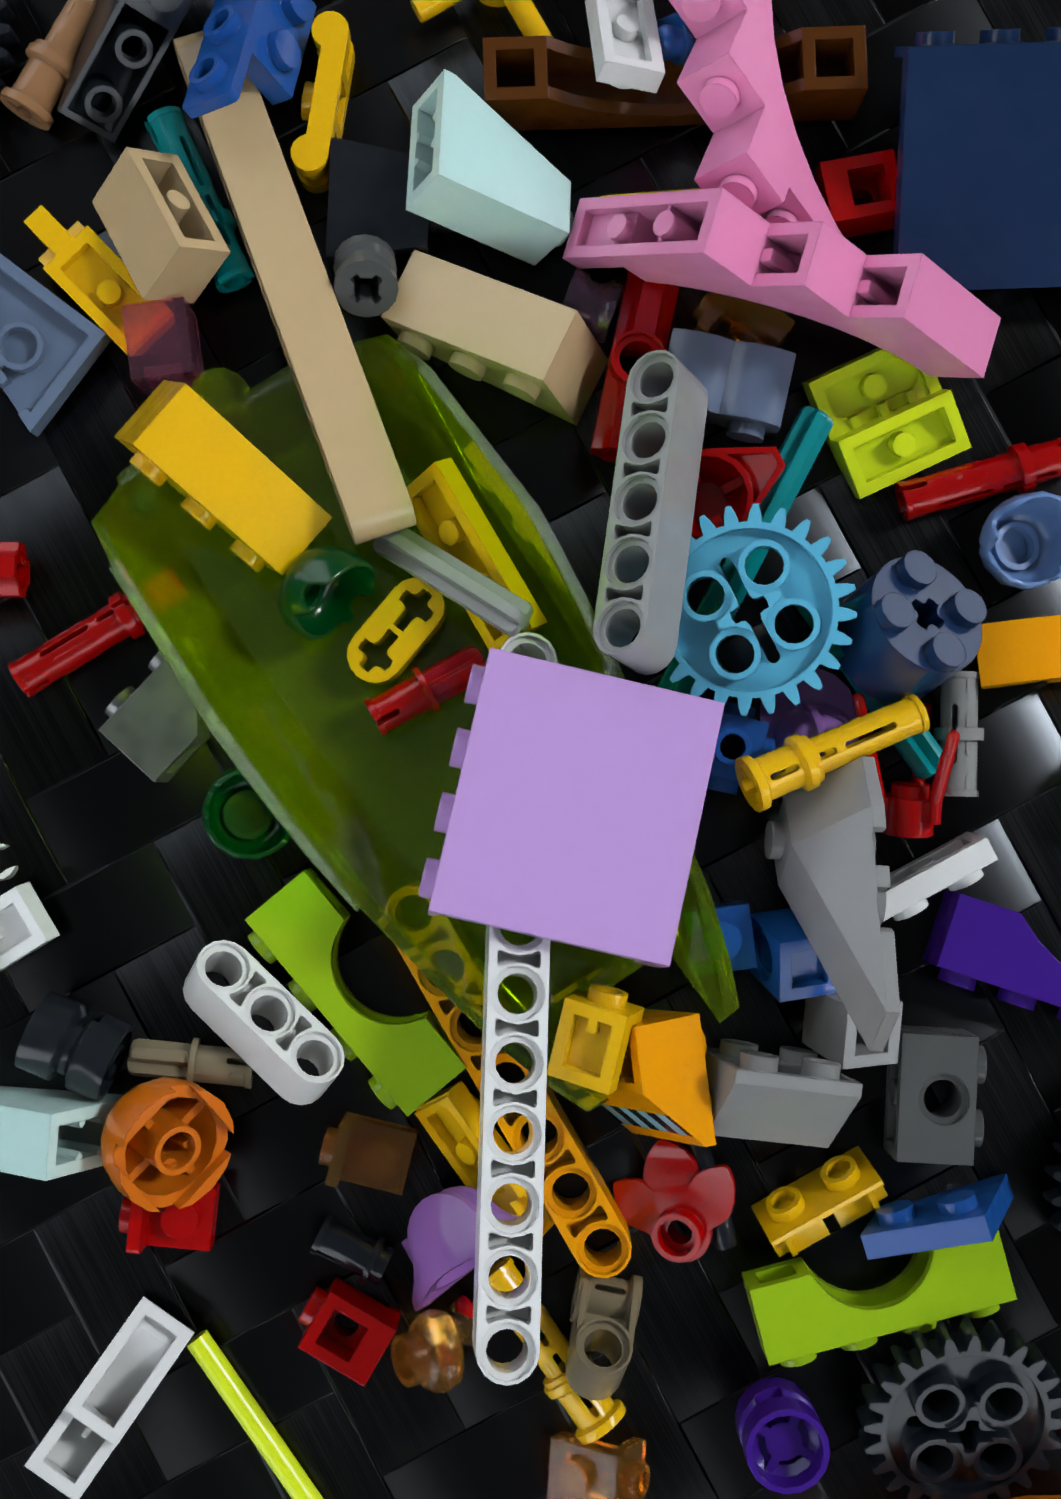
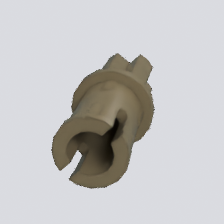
M194 1037L192 1044L138 1038L133 1040L128 1052L127 1067L128 1073L132 1076L148 1078L170 1077L185 1079L194 1083L238 1086L245 1089L252 1088L254 1078L252 1071L254 1072V1070L231 1047L201 1045V1038Z

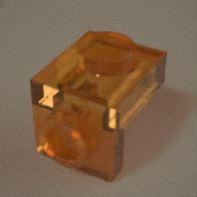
M561 1431L551 1437L547 1499H644L650 1482V1468L645 1463L646 1440L632 1437L619 1446L599 1440L583 1445L576 1438L575 1433Z

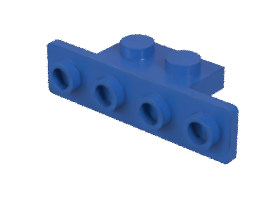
M214 0L210 16L203 27L204 36L196 63L189 73L190 83L182 109L194 119L235 103L240 97L245 76L250 79L272 105L292 99L317 8L312 0Z

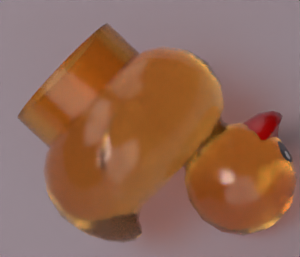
M461 1295L456 1300L455 1309L451 1315L439 1309L426 1310L417 1315L408 1332L396 1335L393 1338L391 1345L392 1363L398 1379L405 1387L410 1388L420 1384L431 1392L445 1393L461 1382L464 1372L463 1345L473 1346V1301Z

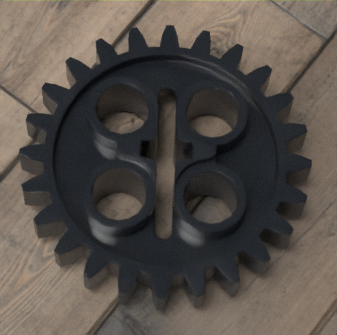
M963 1318L958 1333L950 1334L943 1321H938L935 1328V1338L927 1340L923 1334L915 1330L912 1332V1340L915 1346L913 1349L906 1351L895 1344L890 1347L896 1361L893 1366L882 1363H875L872 1366L880 1384H862L861 1390L867 1404L856 1408L862 1425L857 1431L874 1474H881L886 1489L889 1492L900 1488L904 1499H919L921 1496H923V1499H987V1495L994 1492L1001 1499H1010L1008 1485L1014 1481L1026 1488L1032 1486L1026 1472L1030 1467L1040 1470L1049 1469L1050 1465L1042 1450L1061 1449V1442L1054 1431L1061 1429V1389L1058 1385L1060 1380L1048 1359L1043 1357L1038 1346L1033 1341L1025 1344L1020 1333L1015 1328L1002 1335L995 1321L989 1320L981 1332L977 1333L970 1319Z

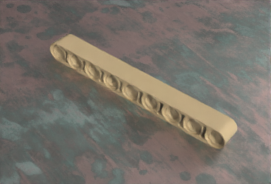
M203 31L172 40L187 88L190 83L189 73L196 63L203 40ZM245 76L240 97L235 103L198 118L354 544L358 545L415 526L417 524L416 516L407 487L261 94L250 79Z

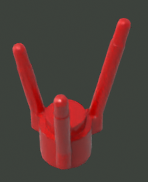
M860 692L855 693L852 696L855 717L857 718L868 714L864 695ZM925 702L923 704L931 724L932 706L930 703ZM951 730L947 734L931 790L930 784L925 783V779L917 778L912 771L911 781H894L891 783V792L885 794L877 752L867 756L875 757L885 805L886 829L883 831L884 834L915 839L933 836L934 825L941 824L942 802L960 740L958 731ZM871 731L860 736L859 740L873 734V732Z

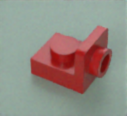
M216 1183L208 1193L193 1205L179 1209L174 1204L165 1208L156 1207L160 1212H149L124 1196L119 1215L120 1233H128L126 1253L140 1254L147 1245L210 1251L215 1241L220 1183Z

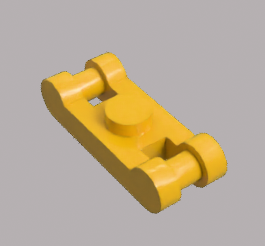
M335 11L320 13L314 19L311 26L312 37L317 47L319 60L315 82L306 81L302 94L301 116L302 120L308 121L306 134L298 137L291 147V159L297 170L299 180L302 186L312 193H323L329 190L331 138L342 139L355 64V51L351 41L349 25L346 19Z

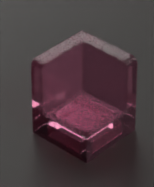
M184 297L123 306L122 318L131 381L145 395L152 394L163 380L186 383L190 388L206 387L197 317Z

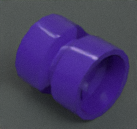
M779 1377L761 1379L749 1386L738 1400L735 1411V1423L747 1464L755 1479L768 1490L785 1495L802 1493L816 1485L827 1470L830 1459L828 1436L806 1392L793 1381Z

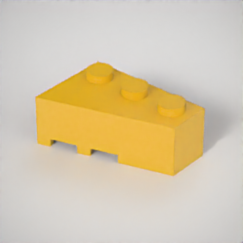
M163 380L114 436L135 454L129 462L159 488L167 481L185 497L180 507L208 531H211L217 524L233 537L235 541L229 549L257 573L266 565L283 576L293 561L304 552L333 518L186 383Z

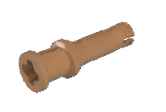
M67 0L44 40L36 39L35 42L29 43L25 50L29 59L11 88L4 87L0 92L2 103L29 124L42 130H50L54 123L51 116L52 110L65 89L98 0Z

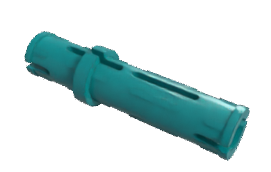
M177 106L162 107L148 115V121L145 122L146 129L150 133L158 152L179 156L230 250V254L213 276L215 286L221 293H230L244 288L252 282L251 278H254L255 275L234 231L237 227L235 218L229 209L223 207L216 193L207 168L189 132L181 108Z

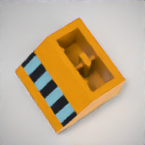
M644 1009L642 1021L631 1028L617 1090L610 1095H606L574 1084L632 1133L701 1147L716 1145L712 1097L709 1092L705 1061L707 1045L705 1035L701 1029L699 1013Z

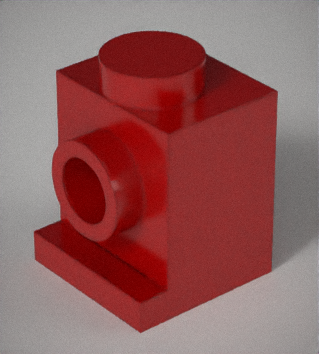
M893 149L819 162L813 177L843 237L849 238L894 229L897 164ZM853 199H860L865 204L855 206Z
M336 1277L328 1292L316 1286L297 1321L307 1326L304 1331L298 1348L364 1387L397 1331L401 1310L392 1305L389 1308ZM342 1313L357 1322L358 1325L353 1328H344L337 1322L336 1315Z

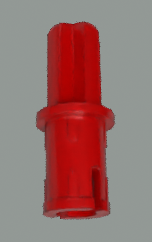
M468 645L422 671L416 666L411 669L414 674L413 676L371 699L367 698L364 700L382 736L388 735V732L430 709L438 713L441 711L439 704L466 690L472 665L476 664L486 667V661L480 651L474 645Z

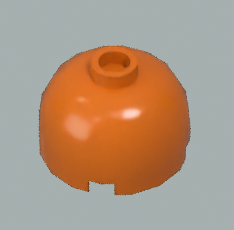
M161 1077L138 1084L122 1095L106 1116L101 1133L102 1165L118 1191L145 1210L160 1212L156 1207L165 1208L173 1204L179 1209L193 1205L208 1193L227 1168L231 1153L225 1150L228 1140L227 1130L234 1134L233 1120L224 1102L194 1082L185 1079Z

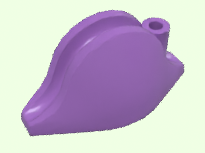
M454 1186L432 1194L421 1200L412 1212L407 1229L408 1238L401 1244L414 1267L412 1304L415 1312L428 1306L475 1268L477 1190L472 1187ZM491 1201L492 1213L498 1219L510 1221L520 1216L502 1210Z

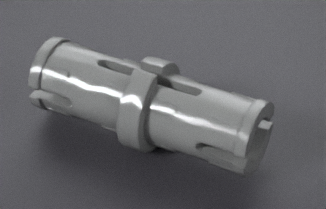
M959 671L940 685V727L934 728L933 737L936 741H940V747L943 750L948 732L956 730L960 734L956 757L944 796L979 797V791H977L978 741H984V728H978L979 672Z

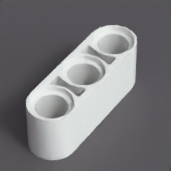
M227 940L213 941L202 949L184 982L183 993L189 1007L283 1099L297 1105L311 1104L319 1099L344 1066L345 1055L343 1047L337 1038L246 949L237 943ZM206 972L221 974L227 979L230 986L223 987L214 984L207 977ZM251 1015H260L267 1018L273 1025L274 1031L262 1030L256 1026ZM303 1058L312 1062L318 1069L319 1076L308 1075L302 1071L297 1059Z

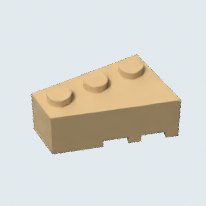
M415 249L398 281L396 301L381 316L398 335L396 344L406 352L424 360H429L432 355L448 363L451 368L476 381L483 380L576 426L608 362L607 357L577 310Z

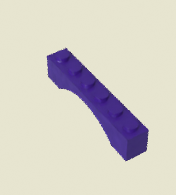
M944 890L922 958L923 961L940 967L937 979L974 991L977 980L1000 987L996 998L1031 1011H1034L1037 1000L1058 1006L1056 1018L1061 1020V963L1038 940L1023 915L961 893Z

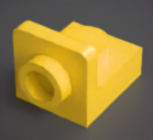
M590 984L589 990H582L565 997L547 1075L606 1095L615 1092L631 1028L642 1021L645 1008L628 1003L627 992L602 984Z

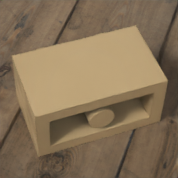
M126 147L92 200V203L143 299L194 304L228 257L230 250L178 155Z

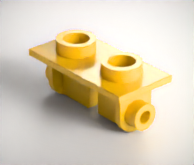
M856 1146L842 1155L829 1159L824 1165L789 1185L774 1190L769 1196L751 1205V1208L778 1257L788 1252H791L792 1256L795 1257L798 1255V1252L830 1235L822 1219L833 1214L842 1228L872 1210L876 1211L880 1207L878 1202L886 1198L888 1194L883 1187L882 1179L860 1147Z

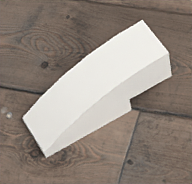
M143 1296L24 1466L70 1499H80L195 1332Z

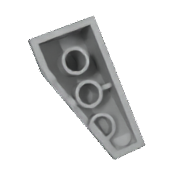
M861 756L826 774L824 781L820 783L818 788L809 792L799 788L784 795L776 821H768L766 825L764 850L767 859L775 860L778 886L868 1050L883 1052L900 1015V1000L894 931L892 928L880 927L886 911V892L891 888L889 866L876 865L875 832H883L886 829L885 805L875 757Z

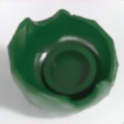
M320 545L308 548L288 568L279 591L278 606L284 624L305 639L315 640L327 637L341 623H352L355 619L351 608L354 598L358 595H375L377 590L376 569L367 560L343 547Z
M245 764L226 770L209 787L201 811L202 825L206 829V834L212 844L234 859L260 860L280 850L288 843L300 815V807L289 781L269 767Z

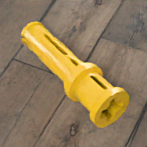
M915 694L903 697L902 700L861 717L854 718L847 723L814 737L808 738L806 735H791L784 739L783 746L754 759L749 755L737 758L735 760V772L739 786L750 806L760 813L769 809L772 800L799 788L808 792L818 788L828 772L861 756H870L911 736L927 732L930 728L929 716L922 701ZM882 727L881 731L846 745V742ZM784 769L782 773L770 777L772 774Z
M510 1256L504 1257L490 1268L489 1283L496 1290L504 1292L514 1290L524 1280ZM541 1303L540 1330L545 1338L540 1340V1353L537 1364L546 1376L543 1380L544 1391L549 1399H558L577 1426L575 1436L583 1445L590 1444L607 1434L619 1423L626 1413V1407L620 1399L613 1400L610 1396L603 1400H590L592 1406L587 1408L580 1396L570 1387L566 1378L565 1366L569 1342L550 1316L546 1307ZM513 1330L514 1333L520 1338L522 1343H524L523 1335H521L516 1330ZM555 1353H557L562 1360L558 1365L553 1359V1355ZM586 1354L587 1358H588L593 1364H595V1362H594L593 1359L590 1357V1355H587V1354Z

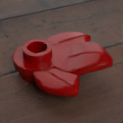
M659 1138L647 1155L643 1179H618L613 1183L615 1202L626 1222L630 1226L650 1234L655 1249L662 1257L672 1262L682 1263L694 1261L706 1252L712 1240V1229L725 1222L732 1213L735 1204L736 1186L734 1176L728 1165H714L699 1171L697 1161L683 1145L676 1141ZM678 1220L685 1223L691 1229L692 1234L685 1236L678 1233L674 1228L673 1221Z

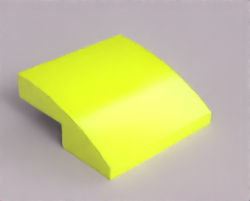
M879 347L802 382L811 407L825 412L833 420V426L826 441L857 499H862L972 448L951 390L942 389L938 377L928 376L910 363Z

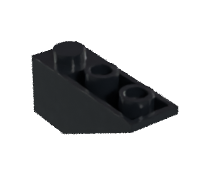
M98 0L59 102L58 111L115 143L194 0Z

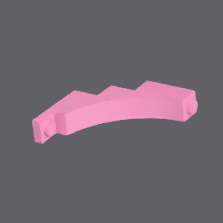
M724 188L580 198L562 257L579 269L624 267L646 282L714 292L803 316L884 349L910 363L930 377L984 378L1001 320L1000 316L923 253L866 255L824 221L769 223Z

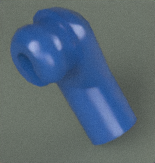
M675 12L657 20L663 61H672L674 65H683L688 59L696 38L679 14Z

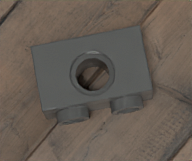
M901 1025L898 1063L887 1064L883 1149L896 1162L974 1166V1147H981L984 1139L983 1114L980 1109H976L977 1084H983L987 1075L986 1050L983 1046H979L978 1036L963 1028ZM947 1080L949 1095L946 1101L939 1107L926 1108L924 1093L927 1087L934 1081Z

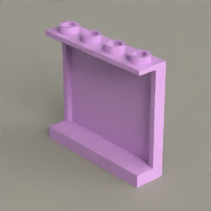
M490 648L486 667L476 664L472 665L464 703L477 705L471 730L457 728L449 766L461 769L456 795L442 792L433 831L446 834L441 858L439 860L427 857L418 896L431 899L427 915L435 917L443 915L633 959L634 963L656 968L669 967L725 703Z

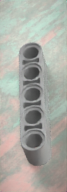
M655 350L646 353L636 361L627 379L593 623V638L598 648L631 670L643 675L658 673L667 667L673 659L677 648L708 407V392L703 383L675 355L667 350ZM639 631L637 637H636V638L634 639V641L632 642L633 637H634V636L636 635V633Z

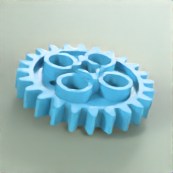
M759 504L752 505L746 522L738 521L731 506L725 507L724 526L716 528L705 515L699 517L703 536L697 540L691 536L678 643L674 654L679 665L675 668L669 679L674 683L690 675L695 679L690 693L693 696L700 697L709 688L715 691L714 701L726 704L730 696L737 697L738 707L742 716H747L753 698H761L768 714L774 713L776 705L775 694L784 692L794 705L799 704L800 697L797 684L804 680L811 687L820 690L823 686L815 669L820 664L837 670L841 666L837 659L828 652L831 645H851L852 643L850 637L837 630L838 622L857 618L856 611L839 607V599L856 590L855 584L835 583L833 576L840 572L847 564L845 558L825 562L822 555L828 549L832 539L826 536L813 544L805 540L811 521L808 519L802 521L793 531L786 529V509L780 508L771 523L762 522ZM761 549H771L777 552L784 563L783 572L779 579L767 585L751 581L746 572V563L750 555ZM725 558L732 560L750 597L753 600L765 598L768 602L769 607L760 614L780 654V659L776 663H771L767 659L751 625L747 621L736 623L733 619L732 614L738 611L740 604L720 566L721 561ZM706 578L714 579L723 586L725 593L724 602L715 613L700 615L690 606L689 592L692 586L699 580ZM790 606H800L806 609L813 620V631L810 636L803 642L796 644L787 643L777 635L775 629V620L779 612ZM733 635L747 638L753 645L755 652L751 666L740 673H733L724 669L719 663L717 656L718 648L722 641Z

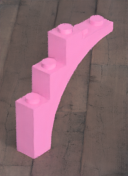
M669 0L696 38L676 83L713 132V136L694 178L695 182L701 189L724 188L769 223L824 221L842 235L818 189L796 133L783 88L775 45L772 0Z

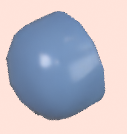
M1045 491L1015 495L1000 503L989 514L979 536V554L984 568L1000 584L1021 590H1030L1061 578V496Z

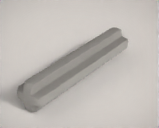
M406 528L375 539L373 548L376 553L509 637H514L519 632L523 633L530 625L529 620L533 614V608L530 603L410 529Z

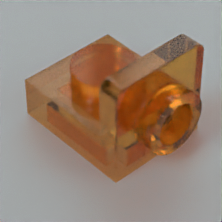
M708 292L692 314L699 321L695 328L696 331L712 334L724 320L731 326L729 332L736 341L759 343L780 348L796 323L780 309L714 292Z
M346 1112L340 1122L339 1129L328 1126L323 1140L318 1164L329 1166L325 1185L338 1188L342 1180L402 1195L419 1129Z

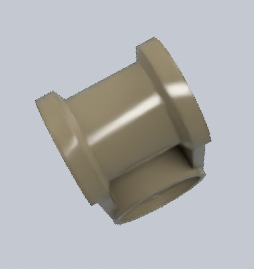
M579 1266L570 1310V1322H572L565 1366L567 1381L579 1396L588 1400H603L612 1396L619 1388L633 1353L635 1328L643 1291L642 1276L632 1274L629 1280L616 1277L596 1278L586 1273ZM589 1351L602 1353L610 1360L612 1366L600 1367L595 1365L587 1358L585 1353Z

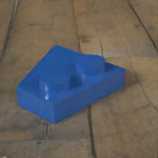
M1007 1173L915 1201L897 1200L880 1206L876 1209V1213L860 1235L867 1259L993 1241L1014 1198Z

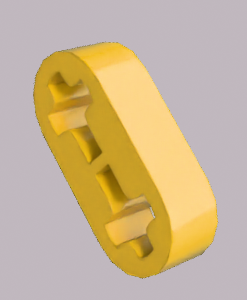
M416 577L403 580L395 586L356 632L348 645L347 660L354 674L360 679L376 685L387 684L398 678L445 621L447 604L444 595ZM425 592L431 594L432 597L427 605L433 612L432 617L426 622L416 617L403 632L397 628L398 624L408 613L407 607L402 603L404 598L409 594L417 598L423 596ZM394 632L398 638L388 648L386 653L393 661L390 667L384 670L381 667L375 666L367 672L363 667L368 660L367 655L362 651L364 646L369 641L379 646Z

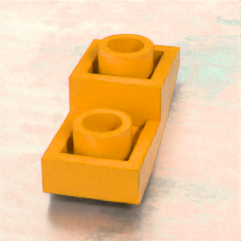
M1061 615L981 624L982 640L977 653L982 689L1047 681V683L1061 682Z

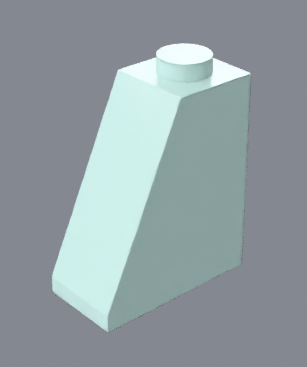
M444 69L412 107L406 210L534 266L552 249L561 246L566 241L573 224V213L570 211L571 181L456 74Z
M0 1086V1172L48 1181L103 1166L101 1155L102 1129L107 1114L122 1095L106 1094L101 1101L97 1102L73 1091Z

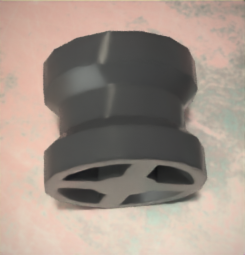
M368 234L355 235L343 241L335 251L333 260L335 274L334 291L337 301L344 310L352 315L365 318L379 316L388 311L396 301L398 294L397 266L393 250L387 242L377 236ZM360 278H361V279H369V278H370L374 283H372V284H370V283H369V284L360 283V284H359V283H356V281H357L358 279H360Z

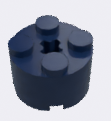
M910 551L903 557L889 561L839 604V607L856 611L857 618L838 622L837 630L852 639L851 645H840L844 656L838 661L847 677L860 690L879 701L895 703L911 694H915L921 699L970 664L976 657L982 640L981 622L985 620L987 615L986 605L978 593L971 589H966L954 575L942 566L934 563L929 555L922 551Z

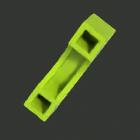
M312 868L304 870L245 919L253 929L248 935V939L256 951L268 963L273 964L278 960L291 975L293 980L288 983V987L294 997L311 1013L318 1008L333 1026L330 1032L342 1045L345 1057L350 1061L358 1057L372 1073L373 1077L368 1080V1083L379 1100L390 1110L398 1105L408 1117L467 1067L461 1061L440 1022L430 1010L410 1016L385 1015L366 1007L350 992L341 975L338 949L342 932L351 915Z
M999 1230L993 1241L916 1252L906 1268L896 1278L880 1287L869 1290L853 1291L835 1287L819 1278L802 1257L741 1272L759 1342L769 1366L778 1363L783 1367L803 1366L815 1360L817 1357L816 1353L838 1347L846 1351L866 1349L876 1344L879 1336L898 1331L910 1335L915 1330L921 1334L935 1329L939 1320L963 1315L967 1318L986 1317L996 1313L1000 1309L999 1304L1017 1300Z

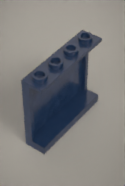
M1061 27L1045 28L1044 42H1020L1021 28L980 30L979 44L954 45L955 31L915 32L914 46L894 47V57H903L893 254L923 253L967 290L1061 287Z

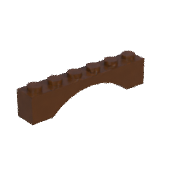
M866 25L801 27L774 37L783 88L793 122L854 120L868 90ZM549 36L482 38L484 101L516 131L707 125L676 83L685 64L674 65L672 61H664L665 75L657 93L636 89H619L610 84L596 82L591 48L569 44Z

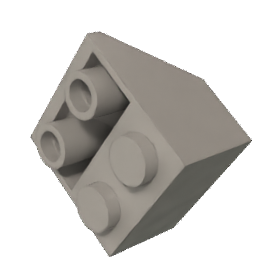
M721 1039L719 1048L707 1047L705 1061L709 1092L712 1097L715 1136L828 1148L861 1099L863 1084L840 1073V1063L818 1058V1053L810 1049L780 1046L778 1056L758 1051L757 1044L735 1039Z

